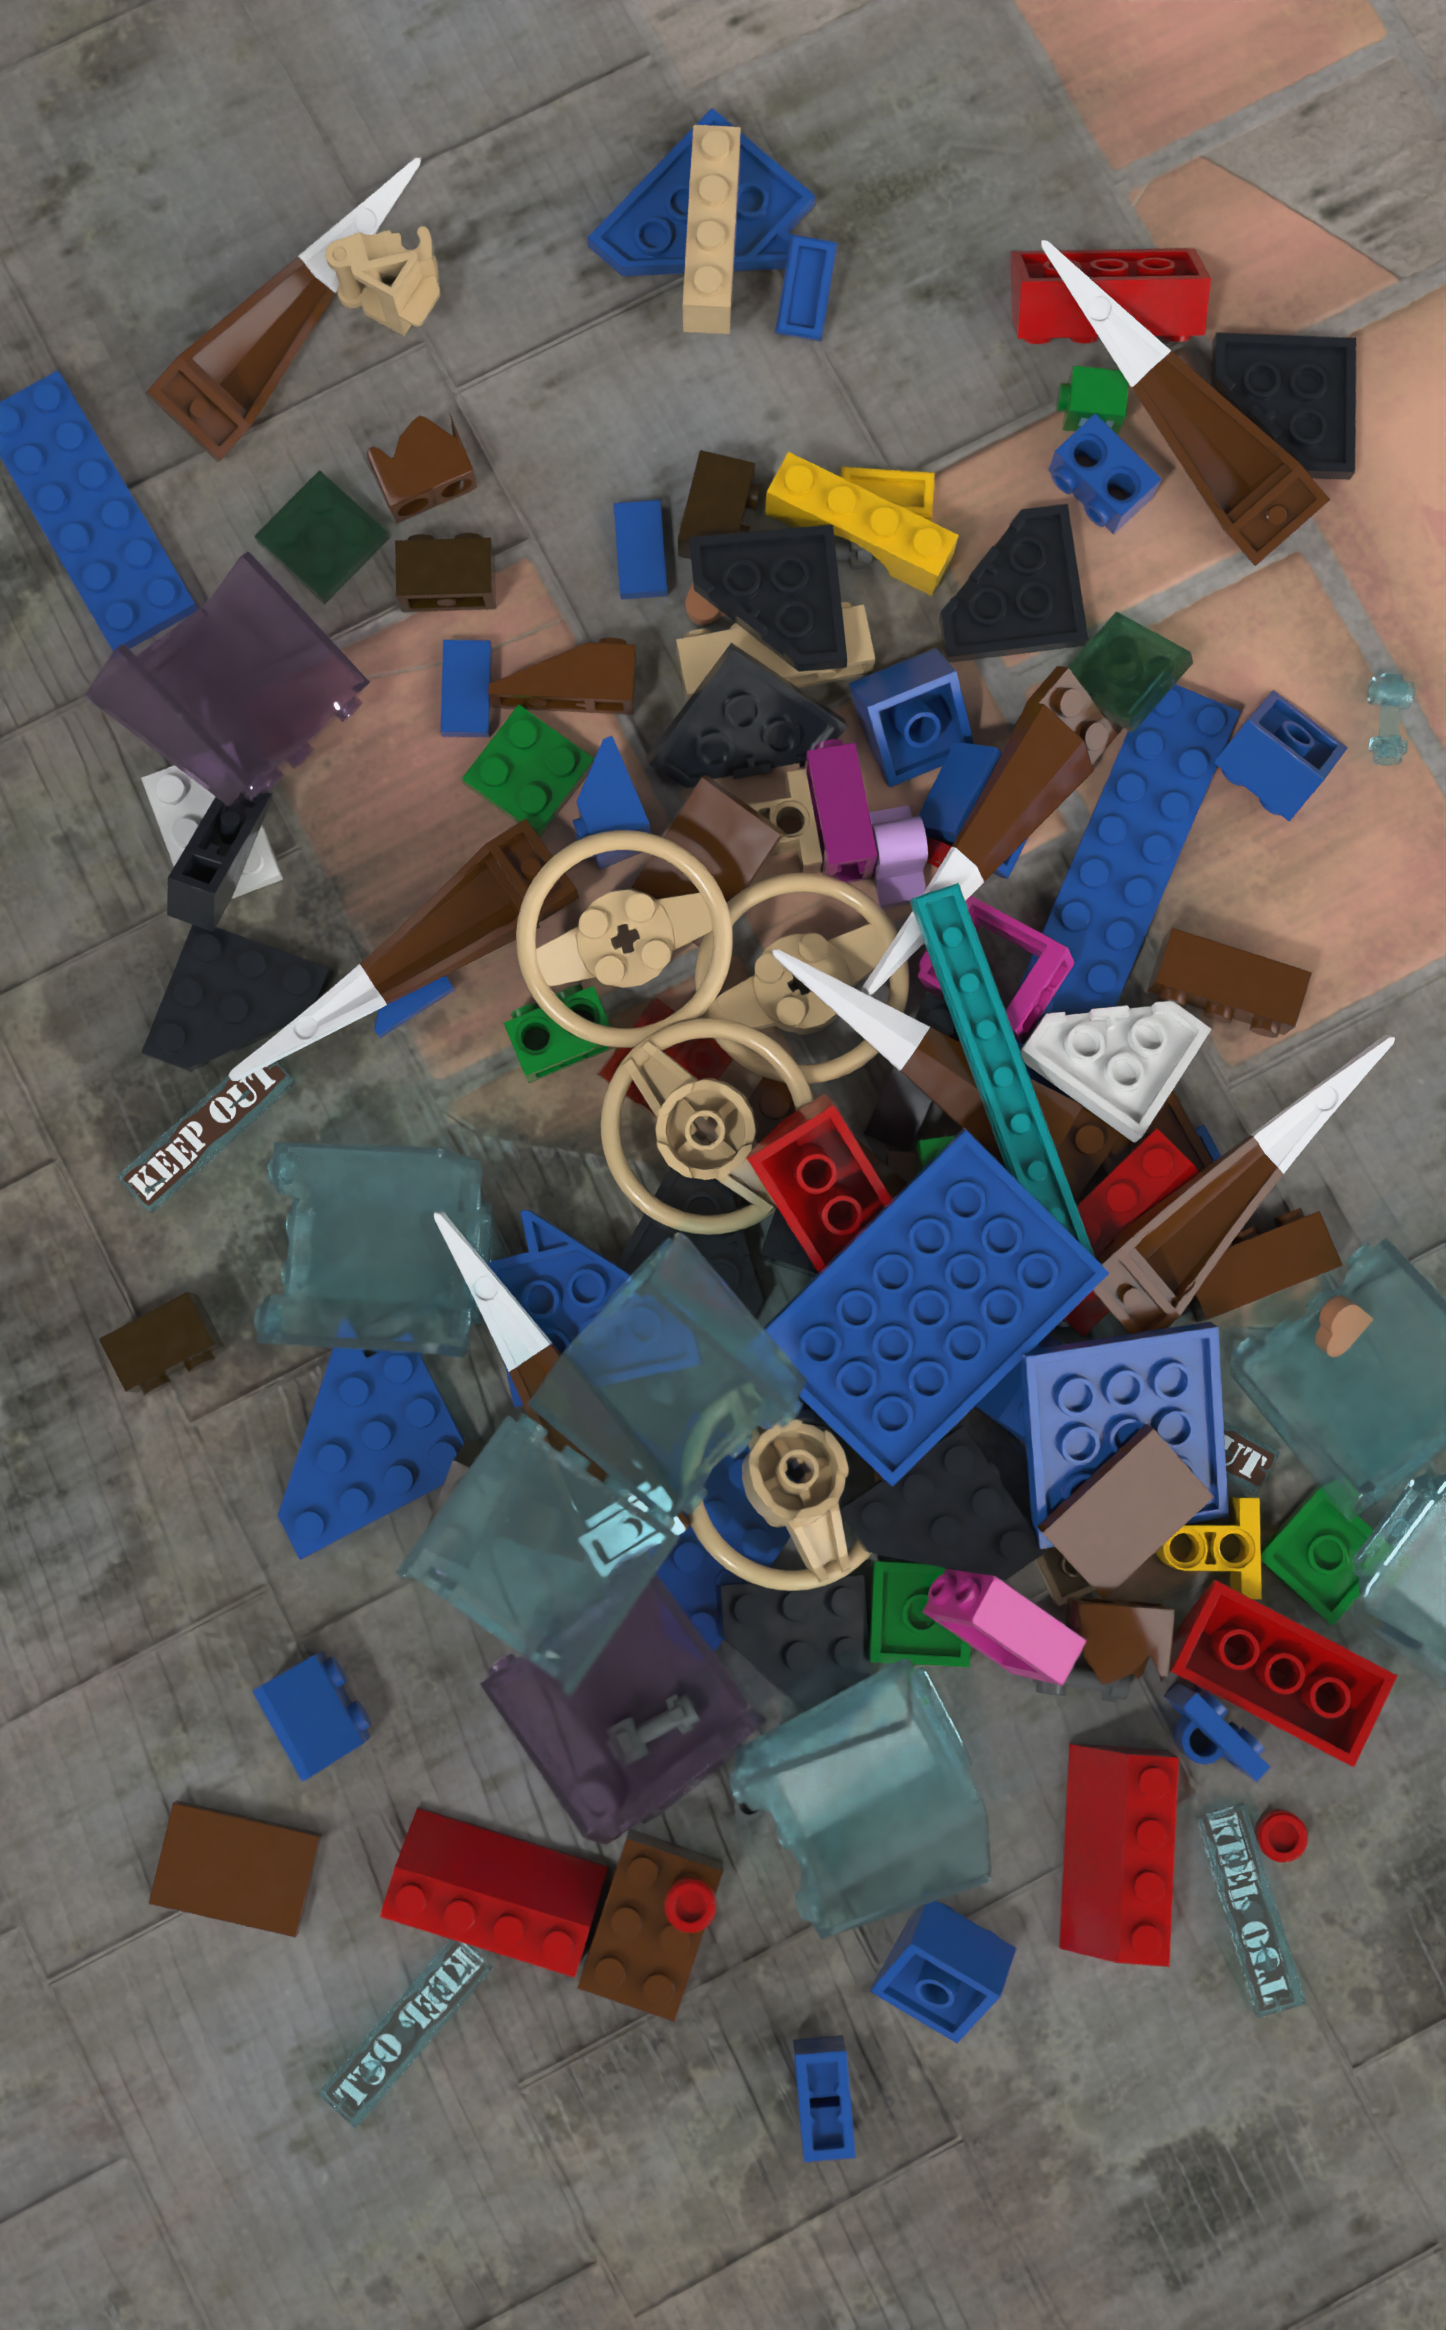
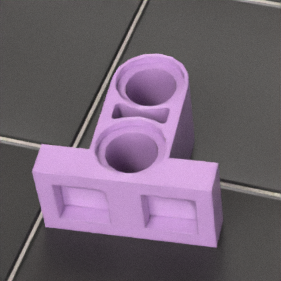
M910 805L869 812L878 855L872 874L878 905L882 909L909 905L912 898L923 895L926 890L923 870L928 859V847L922 818L920 816L912 817Z

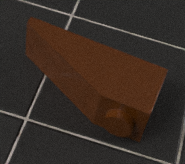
M602 638L599 640V643H584L490 683L488 688L492 708L515 709L519 704L526 710L634 715L637 665L636 647L633 644H627L625 640L620 638Z

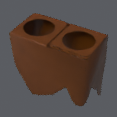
M419 415L400 435L394 457H389L382 450L374 446L367 450L370 464L368 467L396 524L477 488L474 470L452 417V435L428 418Z
M1083 1597L1067 1598L1065 1626L1086 1640L1082 1652L1102 1684L1113 1683L1130 1674H1133L1139 1680L1145 1671L1150 1656L1159 1673L1161 1683L1163 1678L1168 1677L1170 1673L1175 1609L1159 1602L1104 1600Z

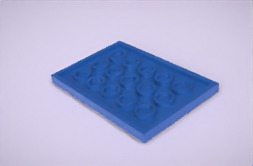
M963 1128L748 1343V1347L893 1487L1022 1360V1353H1029L1110 1273Z

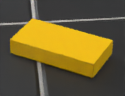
M841 467V478L929 521L932 520L935 473Z

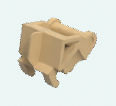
M424 226L418 228L417 235L420 244L413 250L405 249L400 233L391 234L390 230L373 235L359 232L330 243L326 249L325 256L329 267L336 272L339 281L337 293L340 302L348 308L363 306L365 315L405 336L411 325L421 326L440 297L439 269L433 254V243L428 228Z

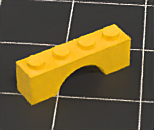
M790 452L785 456L766 494V515L792 528L833 524L834 535L845 538L864 548L885 566L890 576L930 596H933L954 555L959 537L958 534Z

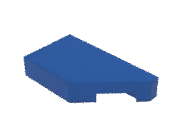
M443 976L380 1008L374 1028L379 1038L387 1035L455 991L447 977Z

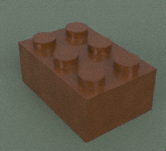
M628 1829L577 1989L675 2022L705 1929L695 1933H686L673 1927L665 1914L666 1893L670 1886L678 1879L693 1876L706 1881L716 1896L724 1872L723 1860Z

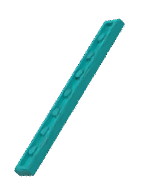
M959 883L912 898L910 904L1007 1171L1095 1258Z

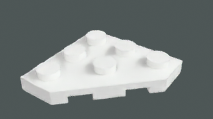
M1172 1001L1155 1002L1152 1006L1129 1008L1128 1005L1091 1009L1089 1013L1065 1015V1012L1049 1013L1039 1021L1021 1047L1020 1053L1026 1065L1136 1143L1144 1135L1212 1029Z

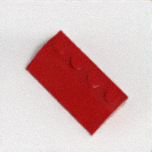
M1195 248L1058 250L1154 336H1162L1165 340L1172 342L1188 341L1191 336L1205 335L1211 277ZM1011 251L1012 323L1017 338L1024 339L1025 342L1030 344H1046L1051 342L1052 338H1070L1073 342L1083 344L1096 342L1099 336L1044 251Z
M823 1094L783 1119L746 1156L818 1272L892 1200L837 1108L826 1094Z
M1158 1128L1077 1206L1095 1258L1114 1242L1111 1239L1200 1173L1194 1164ZM1091 1291L1064 1319L1084 1337L1109 1311Z
M1216 1580L1210 1584L1182 1620L1172 1640L1170 1672L1352 1767H1355L1398 1675Z
M1069 1743L1058 1944L1060 1949L1120 1964L1170 1967L1179 1757L1170 1751Z
M417 1807L394 1867L379 1917L575 1978L608 1866Z

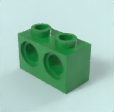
M581 984L575 985L556 994L573 1012L588 1011L594 1015V1023L611 1027L594 986L584 989ZM531 1003L516 1009L511 1013L512 1019L503 1023L529 1083L617 1048L595 1044L573 1035L554 1022L541 1007L539 1008L537 1003ZM534 1029H543L550 1034L549 1043L539 1051H532L524 1046L526 1035Z

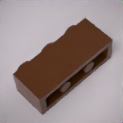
M1172 928L1162 940L1147 991L1157 994L1159 1002L1172 1001L1182 1008H1185L1186 1004L1204 1009L1203 1015L1214 1021L1231 1023L1232 1019L1250 1024V1031L1258 1035L1277 1038L1279 1034L1285 1035L1296 1027L1312 972Z
M1302 1208L1274 1218L1277 1226L1275 1229L1260 1234L1257 1226L1239 1232L1232 1241V1246L1227 1248L1189 1303L1196 1322L1212 1319L1343 1266L1320 1211L1305 1216Z

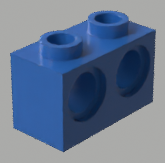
M1096 414L1088 419L1055 450L1048 469L1055 485L1065 494L1072 493L1084 505L1085 512L1090 520L1100 527L1105 526L1113 535L1154 497L1162 480ZM1074 457H1089L1095 466L1083 467L1075 461ZM1108 489H1121L1126 493L1128 499L1117 500L1108 493Z
M843 2035L793 2039L804 2162L856 2158L847 2050Z

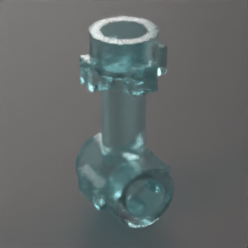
M1384 673L1380 677L1374 676L1368 686V704L1380 706L1379 737H1373L1369 740V751L1373 752V762L1378 765L1391 766L1402 763L1403 755L1407 753L1408 741L1402 740L1399 735L1400 709L1407 710L1410 708L1414 699L1415 685L1413 681L1403 680V675Z

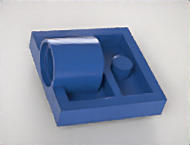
M1176 1682L1163 1696L1182 1715L1174 1727L1173 1739L1179 1752L1196 1763L1205 1765L1214 1763L1223 1756L1236 1770L1256 1782L1271 1768L1259 1756L1265 1750L1263 1745L1244 1727L1240 1729L1232 1721L1227 1724L1223 1720V1717L1228 1713L1227 1709L1207 1690L1202 1691L1197 1685L1189 1689ZM1199 1728L1210 1739V1743L1202 1751L1196 1752L1191 1749L1189 1740L1193 1730Z

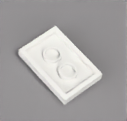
M231 744L141 778L173 866L177 863L226 778L228 777L247 784L238 757ZM263 824L232 898L283 880Z

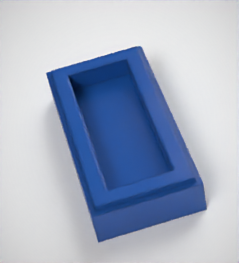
M791 234L775 334L821 341L837 249L836 242Z
M660 500L613 503L621 600L667 596Z
M443 640L442 737H490L491 701L488 695L492 665V644L490 640Z

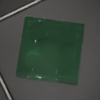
M320 470L254 536L257 543L324 604L390 539L388 532Z
M1116 611L1071 662L1068 668L1078 679L1102 714L1133 733L1193 664V659L1190 651Z

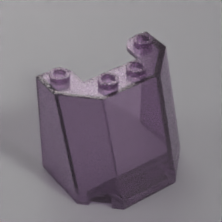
M246 552L239 557L213 596L200 609L140 654L135 656L124 644L116 648L85 695L100 709L229 807L244 801L246 798L252 800L260 792L263 795L266 794L285 776L280 770L288 763L293 769L302 764L315 751L310 744L337 718L342 723L345 722L363 705L358 696L370 684V681L250 552Z
M645 1558L638 1563L635 1560L630 1561L617 1569L611 1576L613 1584L608 1590L612 1600L608 1603L606 1600H601L589 1607L581 1616L583 1622L569 1633L563 1630L550 1637L541 1647L543 1653L535 1659L528 1656L516 1658L514 1654H509L497 1661L488 1671L491 1676L480 1683L581 1835L586 1839L604 1845L618 1839L640 1820L645 1824L663 1813L735 1757L743 1748L741 1742L760 1729L768 1720L657 1570ZM686 1693L690 1694L702 1719L693 1724L694 1729L682 1734L677 1727L648 1742L646 1745L650 1754L626 1767H623L620 1759H614L606 1742L610 1740L606 1732L608 1728L632 1716L636 1724L639 1725L667 1710L666 1699L676 1694L679 1697Z

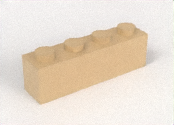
M693 125L683 289V332L730 334L741 127Z
M841 602L847 651V668L798 672L737 623L733 624L731 629L712 633L710 629H697L686 633L684 638L676 639L677 659L686 702L730 643H733L798 688L872 674L875 655L864 604L851 606L850 603Z

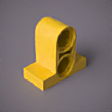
M1229 1497V1524H1185L1155 1552L1156 1556L1166 1566L1179 1570L1230 1571V1588L1251 1599H1261L1260 1498ZM1184 1533L1190 1539L1191 1552L1185 1559L1177 1561L1171 1555L1170 1543L1176 1535ZM1228 1534H1234L1241 1546L1239 1554L1231 1561H1226L1220 1553V1543Z

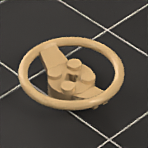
M614 830L593 834L573 842L555 854L540 869L527 889L520 907L516 929V948L520 969L529 991L542 1010L554 1022L573 1035L595 1044L617 1048H634L654 1032L681 1021L699 1019L708 1010L719 994L728 974L733 949V931L729 909L720 887L707 868L695 856L678 844L658 835L634 830ZM615 850H632L652 854L664 859L682 871L699 891L698 893L655 899L649 893L632 888L610 891L591 903L588 909L580 916L578 927L536 949L537 921L543 902L550 889L567 870L593 855ZM628 924L629 931L637 929L640 938L633 942V951H625L624 946L617 947L614 937L619 934V925ZM713 931L712 957L709 969L699 989L681 1009L654 1024L636 1028H614L596 1024L569 1009L550 988V986L597 977L602 984L621 988L643 985L660 974L669 963L674 950Z
M790 873L759 881L742 890L727 902L732 926L746 911L763 900L794 892L817 893L835 898L855 909L870 924L827 941L818 933H798L779 938L767 947L757 959L755 974L717 996L702 1017L739 1022L756 1030L777 1026L784 1031L795 1032L798 1035L821 1031L835 1021L838 1014L810 989L809 993L801 995L799 989L792 992L788 986L793 983L794 975L774 958L772 950H781L835 979L855 987L873 972L895 939L898 931L885 911L871 897L853 885L837 878L814 873ZM713 931L704 935L699 947L695 967L696 992L709 969L713 950ZM908 959L890 977L889 994L886 1005L902 1013L905 1011L909 992ZM714 1038L719 1046L741 1066L765 1078L785 1083L773 1065L754 1050L733 1041ZM864 1039L854 1049L838 1058L818 1064L798 1065V1067L804 1074L808 1084L822 1083L852 1073L873 1059L879 1052Z
M715 1018L692 1019L669 1025L654 1032L635 1046L616 1069L604 1097L600 1124L601 1141L608 1167L615 1181L628 1199L642 1212L663 1225L679 1231L704 1235L725 1234L753 1226L774 1214L775 1209L778 1208L746 1158L759 1144L755 1139L758 1125L755 1120L754 1110L744 1094L729 1083L710 1077L698 1080L663 1050L675 1044L698 1038H717L733 1041L754 1050L773 1065L785 1081L791 1093L796 1111L814 1101L805 1076L797 1063L786 1050L766 1034L750 1026L730 1020ZM632 1081L635 1082L658 1118L655 1128L657 1146L667 1164L684 1177L702 1180L716 1178L751 1202V1205L720 1215L693 1214L663 1203L640 1183L628 1164L620 1134L622 1106ZM703 1116L705 1120L709 1117L714 1118L718 1123L715 1128V1132L719 1136L718 1139L713 1142L708 1137L703 1142L697 1139L694 1135L699 1128L694 1122L696 1118Z
M765 1377L741 1383L719 1396L706 1408L693 1426L685 1444L680 1468V1486L684 1509L693 1531L704 1548L727 1570L744 1580L766 1588L790 1591L809 1590L828 1585L847 1576L858 1568L871 1553L864 1551L858 1540L849 1549L846 1547L838 1505L840 1496L844 1491L845 1478L848 1476L849 1470L844 1449L833 1434L827 1430L823 1432L813 1425L803 1424L802 1420L786 1421L755 1388ZM732 1411L750 1449V1452L742 1462V1481L746 1497L758 1514L762 1515L769 1525L773 1527L786 1526L807 1568L805 1570H779L749 1560L733 1549L721 1537L707 1514L700 1488L701 1461L712 1433ZM791 1463L794 1470L801 1467L804 1471L805 1476L799 1481L800 1484H796L787 1478L785 1474L788 1470L787 1464ZM873 1468L876 1483L883 1477Z

